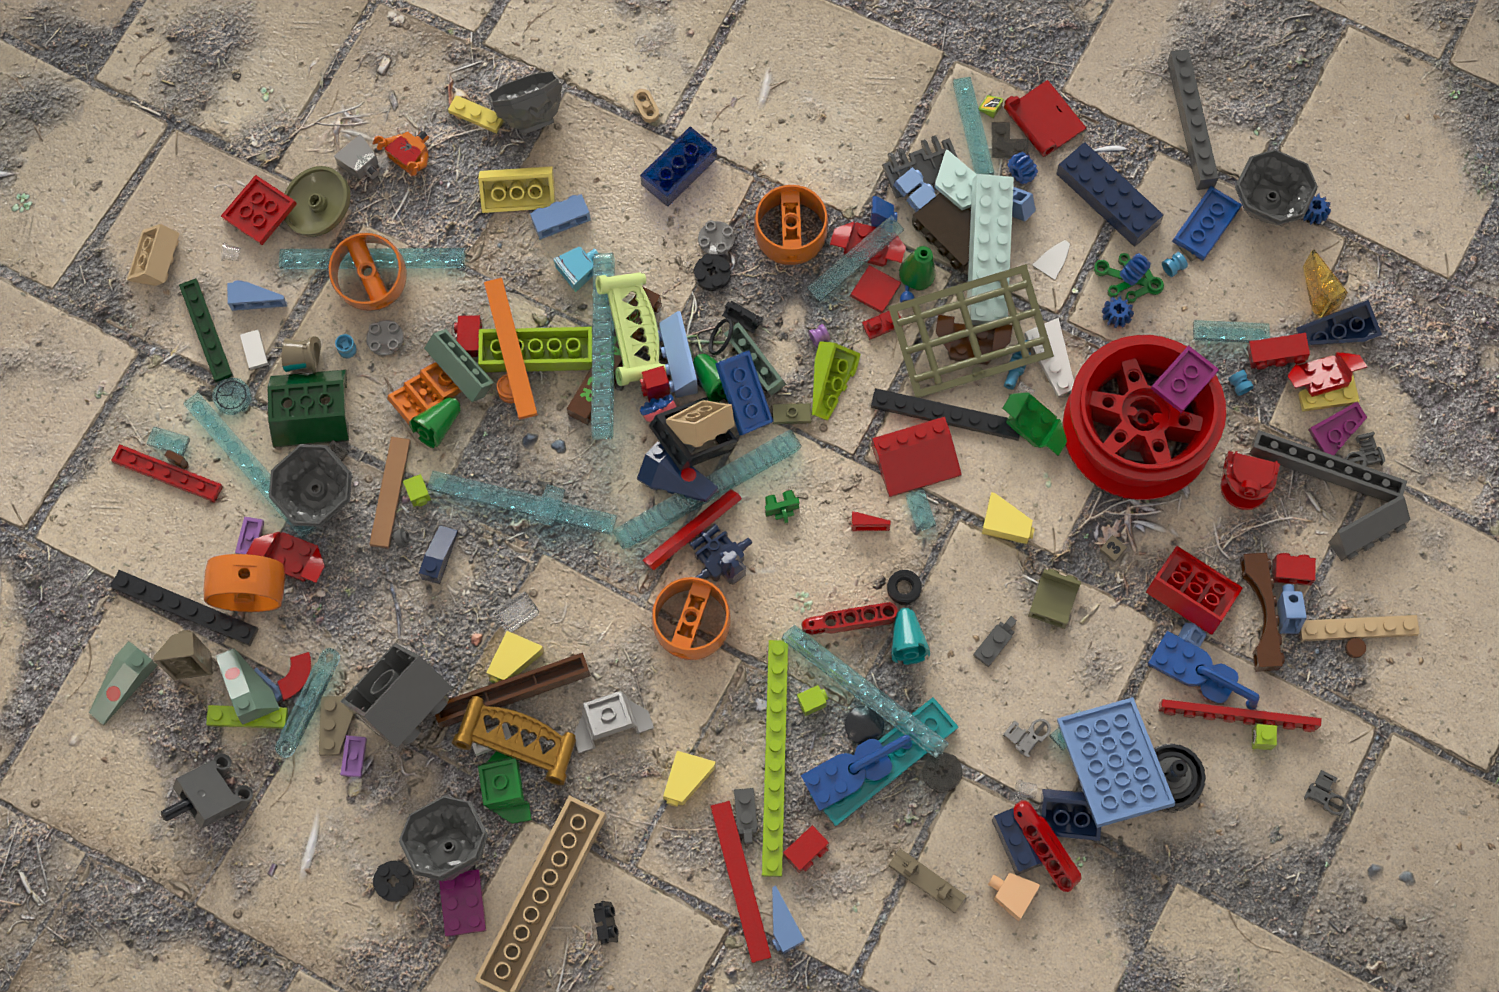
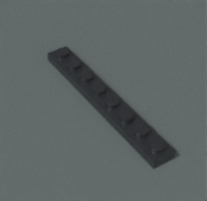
M877 388L874 390L871 408L927 421L945 417L949 426L1019 441L1020 435L1006 423L1007 417Z
M118 570L110 585L112 589L248 646H251L259 630L256 626L121 570Z

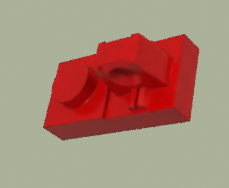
M890 311L862 322L869 340L895 330Z

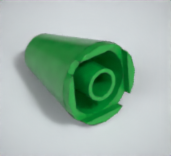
M920 246L915 249L900 265V280L909 289L913 288L918 291L927 289L935 280L936 270L933 253L926 246Z
M699 354L694 358L693 365L708 400L718 403L723 399L727 401L715 365L718 362L707 354Z
M446 398L413 417L409 421V426L413 433L417 432L420 435L418 439L430 448H437L459 415L461 405L455 398Z

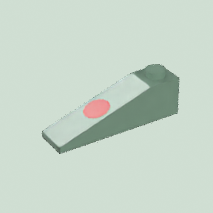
M128 641L115 655L89 713L105 725L158 665Z
M234 648L216 655L230 699L242 725L280 709L270 687Z

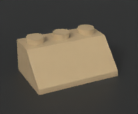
M162 224L142 230L127 280L152 286L166 282L169 275V266L174 259L173 253L179 243L178 237L180 233Z
M705 400L666 419L667 425L684 444L692 445V447H700L706 441L715 439L717 435L726 433L728 429L735 426L731 404Z

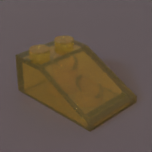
M1314 249L1309 254L1303 269L1311 308L1321 318L1337 310L1348 292Z

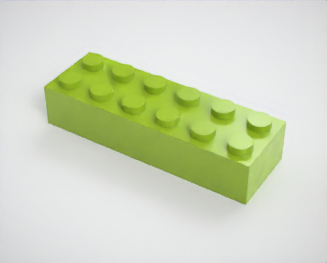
M592 327L515 328L526 372L590 370L594 364V335ZM479 329L478 365L485 373L507 372L496 329Z

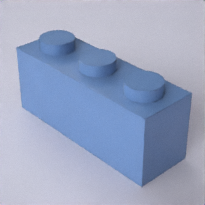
M582 194L570 196L567 200L554 202L546 208H538L530 213L539 240L591 221L590 212Z

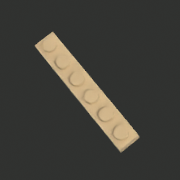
M1417 615L1305 620L1300 630V639L1303 642L1352 638L1418 636L1420 632Z

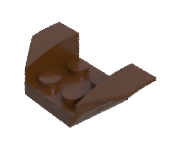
M938 315L935 333L938 337L965 330V324L954 323L955 317ZM1007 324L977 333L976 337L981 354L1003 349L1010 344L1013 325ZM969 337L943 344L948 351L950 360L963 361L974 357ZM991 360L979 364L988 365Z

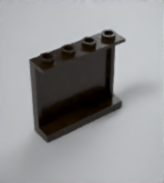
M940 192L913 214L912 225L915 230L921 231L925 235L928 243L934 244L937 247L941 256H946L954 269H958L961 273L964 272L965 266L969 264L971 207L961 210Z

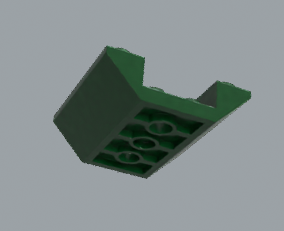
M346 369L270 377L267 386L268 423L273 448L298 446L300 444L349 441V423L346 419L345 388H347ZM330 397L331 400L328 404L324 405L321 404L322 398ZM286 400L293 402L289 408L283 407V403Z

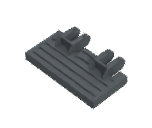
M936 135L932 136L931 141L936 151L934 153L931 152L928 142L925 139L921 140L922 149L908 155L911 162L908 161L902 148L898 149V155L903 164L901 166H898L892 152L887 154L889 162L882 164V167L896 199L902 197V195L893 184L912 167L921 172L924 183L930 185L936 183L945 151L948 150L957 157L950 138L941 142L944 148L942 149ZM917 186L916 188H914V189H913L911 192H909L908 194H910V193H912V192H915V191H916L917 189H919L920 187Z

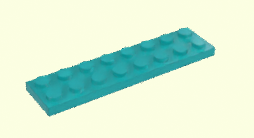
M932 697L878 740L882 746L891 743L903 735H909L912 740L910 749L900 748L888 755L892 763L890 774L878 781L865 779L863 786L858 791L822 811L833 825L837 827L959 728L958 725L936 699Z

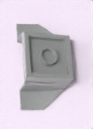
M622 691L583 703V715L574 733L576 735L575 744L580 754L596 748L593 740L635 727L637 734L654 729L649 711L628 700L627 696Z

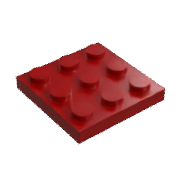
M255 175L223 212L221 217L245 235L263 245L297 203Z

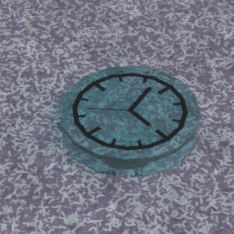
M228 378L217 384L213 390L212 398L220 412L227 415H235L248 407L251 402V392L244 381L238 378Z

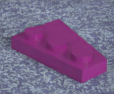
M1357 401L1309 428L1308 431L1320 451L1335 455L1367 419V416Z

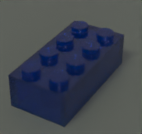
M690 126L640 174L641 185L668 207L717 159V148Z

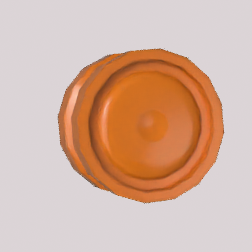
M503 375L499 378L496 387L499 397L506 403H515L508 375Z

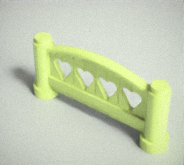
M639 272L610 277L606 275L597 276L595 284L598 294L608 295L623 367H617L615 371L618 385L624 386L628 385L629 382L640 381L639 379H642L643 371L663 365L665 368V364L659 363V333L655 314L642 287L646 284V275ZM630 292H634L638 305L632 306L622 301V299ZM634 310H638L642 323L638 325L626 318ZM638 328H642L646 342H639L630 336ZM642 346H646L650 360L645 361L634 356V354Z

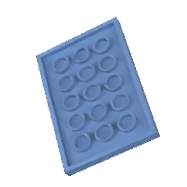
M1133 697L1057 718L1059 729L1097 828L1175 806L1174 798Z

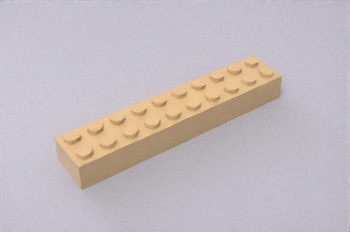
M569 795L475 978L477 983L495 992L519 991L607 818L605 812Z

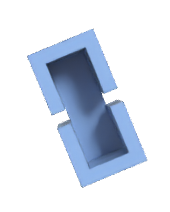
M913 167L893 184L903 197L917 186L920 187L906 199L915 212L936 196L934 188L930 184L924 183L921 172Z

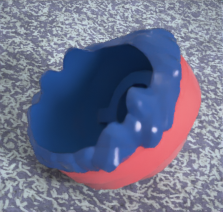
M666 395L663 399L656 400L652 398L650 403L645 402L644 406L640 408V413L647 422H651L657 414L674 409L677 406L673 396Z

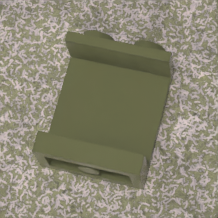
M1044 569L1028 617L1065 629L1081 581H1078L1076 577L1071 575H1061L1054 569Z

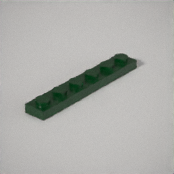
M197 278L179 284L214 381L217 383L233 377Z

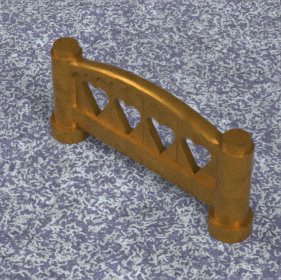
M473 696L469 700L459 731L452 740L454 746L463 750H470L473 743L479 744L547 770L545 779L551 784L559 786L565 784L567 778L565 773L576 742L575 734L565 732L564 735H560L546 724L526 714L505 708L485 706L483 704L484 700L477 696ZM485 716H489L491 720L497 719L499 721V725L489 733L486 731L483 720ZM504 723L509 724L510 727L515 726L518 730L516 734L507 740L502 728ZM522 730L527 731L528 734L533 733L536 736V740L524 747L521 737ZM541 737L547 741L551 740L555 744L545 754L542 753L539 742Z

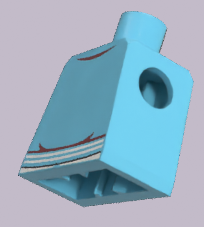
M577 247L555 257L553 260L556 269L571 288L577 292L595 275L596 266L594 262L601 257L596 249L586 254L581 247Z

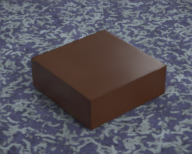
M167 450L164 454L169 462L183 469H186L188 466V462L183 456L171 450Z

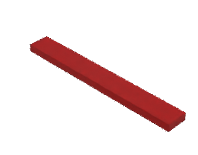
M730 801L711 805L751 963L770 959L772 957Z

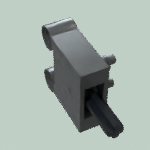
M221 753L216 755L214 760L176 778L173 789L181 801L162 810L161 816L163 820L169 821L189 811L200 829L236 810L246 809L253 797V790L247 785H241L237 787L234 794L223 779L229 771L232 760L228 755ZM217 764L223 765L224 768L219 767Z

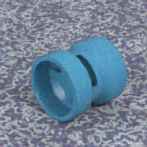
M1180 252L1172 255L1171 259L1162 261V267L1169 277H1173L1179 270L1186 269L1188 263L1185 257Z
M342 334L335 340V346L341 357L351 358L356 354L357 348L350 335Z
M1245 370L1236 372L1228 378L1230 384L1234 385V391L1237 396H1241L1254 388L1252 382L1248 381V375Z

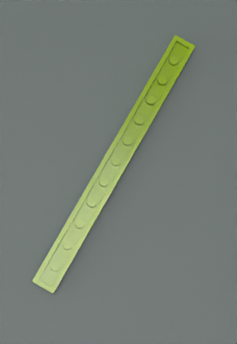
M769 640L762 877H782L788 641Z

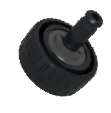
M1170 743L1155 747V753L1175 801V806L1160 811L1166 813L1183 811L1199 799L1205 788L1206 775L1202 761L1191 749L1183 745Z

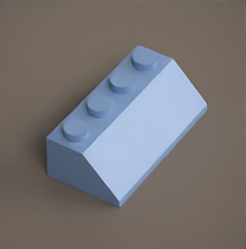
M678 311L659 323L660 330H658L659 341H662L664 346L661 347L662 357L666 358L668 363L665 364L666 374L671 375L672 380L669 381L670 391L675 392L676 398L698 393L697 378L681 311Z

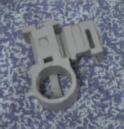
M1037 719L1032 722L1027 732L1026 729L1022 730L1018 727L1019 723L1013 721L1003 736H1006L1016 744L1015 749L1022 755L1030 757L1028 753L1037 742L1041 743L1051 732V726L1045 719ZM1037 722H1042L1041 725L1034 732V725ZM1046 725L1047 733L1043 736H1038V733Z

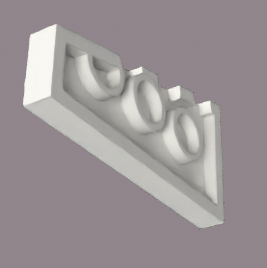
M1056 318L1044 324L1054 357L1038 362L1057 398L1071 393L1074 379L1059 318ZM1037 327L1026 331L1024 334L1028 341L1040 337ZM1042 345L1031 348L1034 354L1044 352Z

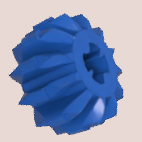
M1024 152L1015 154L1008 160L1009 172H1011L1012 177L1017 182L1027 184L1037 176V165Z
M1318 193L1316 197H1313L1303 221L1310 220V225L1314 221L1318 225L1321 221H1326L1331 213L1329 208L1331 202H1325L1327 198H1321L1320 193Z
M1138 253L1120 271V277L1126 283L1134 285L1148 271L1151 263L1144 255L1142 256Z
M1119 296L1117 300L1112 297L1110 301L1105 302V307L1102 308L1101 312L1104 314L1103 320H1108V326L1114 324V328H1117L1119 324L1123 328L1126 323L1129 324L1131 322L1134 311H1132L1133 304H1128V299L1122 301L1121 296Z

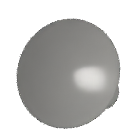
M710 220L706 222L698 235L699 246L705 253L711 255H722L728 252L735 241L733 228L721 221Z
M383 320L372 323L369 326L366 337L367 345L375 354L390 355L400 348L403 342V331L395 321Z

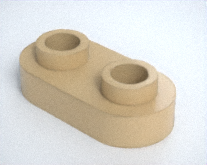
M646 89L637 90L633 95V100L638 112L645 122H655L659 118V109L651 93Z

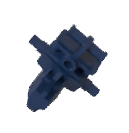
M714 524L706 532L702 531L700 536L694 541L689 542L694 551L702 543L705 542L706 544L695 553V558L697 560L700 559L705 566V569L696 578L707 579L711 577L713 581H718L722 575L729 584L734 585L746 576V566L743 564V551L752 544V541L748 537L737 544L728 538L726 531L711 540L710 537L720 532L719 527Z

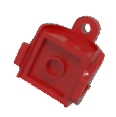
M1228 451L1220 482L1221 493L1224 499L1233 507L1241 510H1252L1259 507L1265 502L1276 485L1280 464L1278 461L1272 462L1240 454L1238 451Z

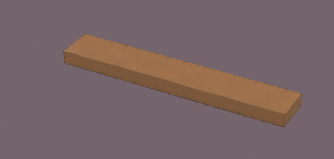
M391 437L369 543L372 547L390 548L411 443L410 439Z

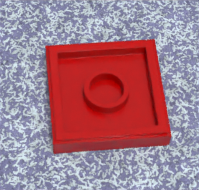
M869 265L851 292L850 297L882 314L901 286V282Z

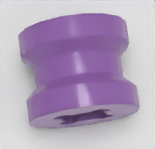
M823 324L819 325L815 330L811 329L808 331L810 339L816 347L819 346L820 341H830L829 333Z

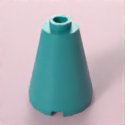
M902 608L895 617L891 650L892 660L895 663H898V660L903 661L905 665L923 662L925 656H930V647L915 612L909 608Z

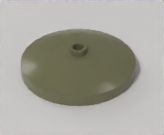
M316 166L301 172L291 181L284 193L297 203L284 220L292 230L302 236L317 237L330 232L343 220L349 208L351 195L346 179L333 168L326 166Z

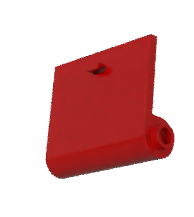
M1046 80L1021 98L1010 96L1004 102L1003 108L1042 157L1051 154L1086 130L1085 125L1049 80Z

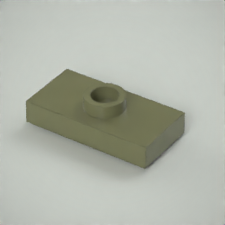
M811 403L773 404V424L811 423Z

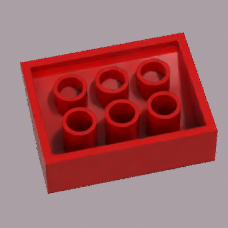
M945 417L872 438L871 447L889 497L962 476Z
M1176 546L1153 579L1146 593L1213 635L1243 587L1179 546Z

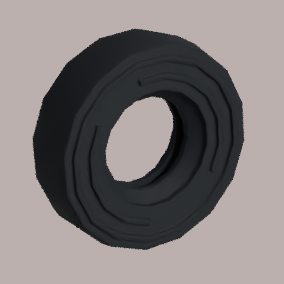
M899 570L893 573L887 583V592L890 598L901 605L915 602L922 591V583L919 577L909 570ZM902 580H906L912 585V590L907 594H902L897 589V584Z

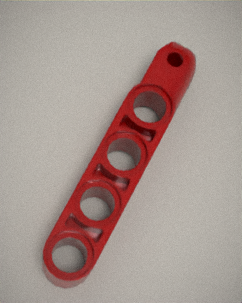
M891 602L827 612L824 615L804 619L801 623L802 631L810 635L833 634L888 625L895 621L897 607ZM885 610H890L893 612V615L887 617L883 614V612ZM871 613L874 615V618L867 620L864 615ZM851 616L855 619V621L853 623H847L845 621V618ZM829 619H832L836 622V624L834 626H828L825 622Z
M1026 800L1016 803L1014 806V818L1023 830L1025 838L1058 888L1063 892H1070L1082 879L1080 871L1047 821L1038 815L1034 807ZM1018 812L1022 813V817L1018 816Z

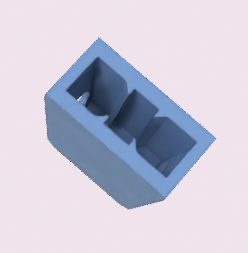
M1287 584L1282 586L1283 592L1277 602L1279 633L1299 634L1307 618L1303 594L1300 591H1295L1294 585Z

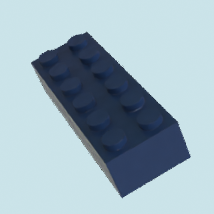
M1086 142L1081 144L1058 165L1056 174L1134 247L1161 224L1164 214Z

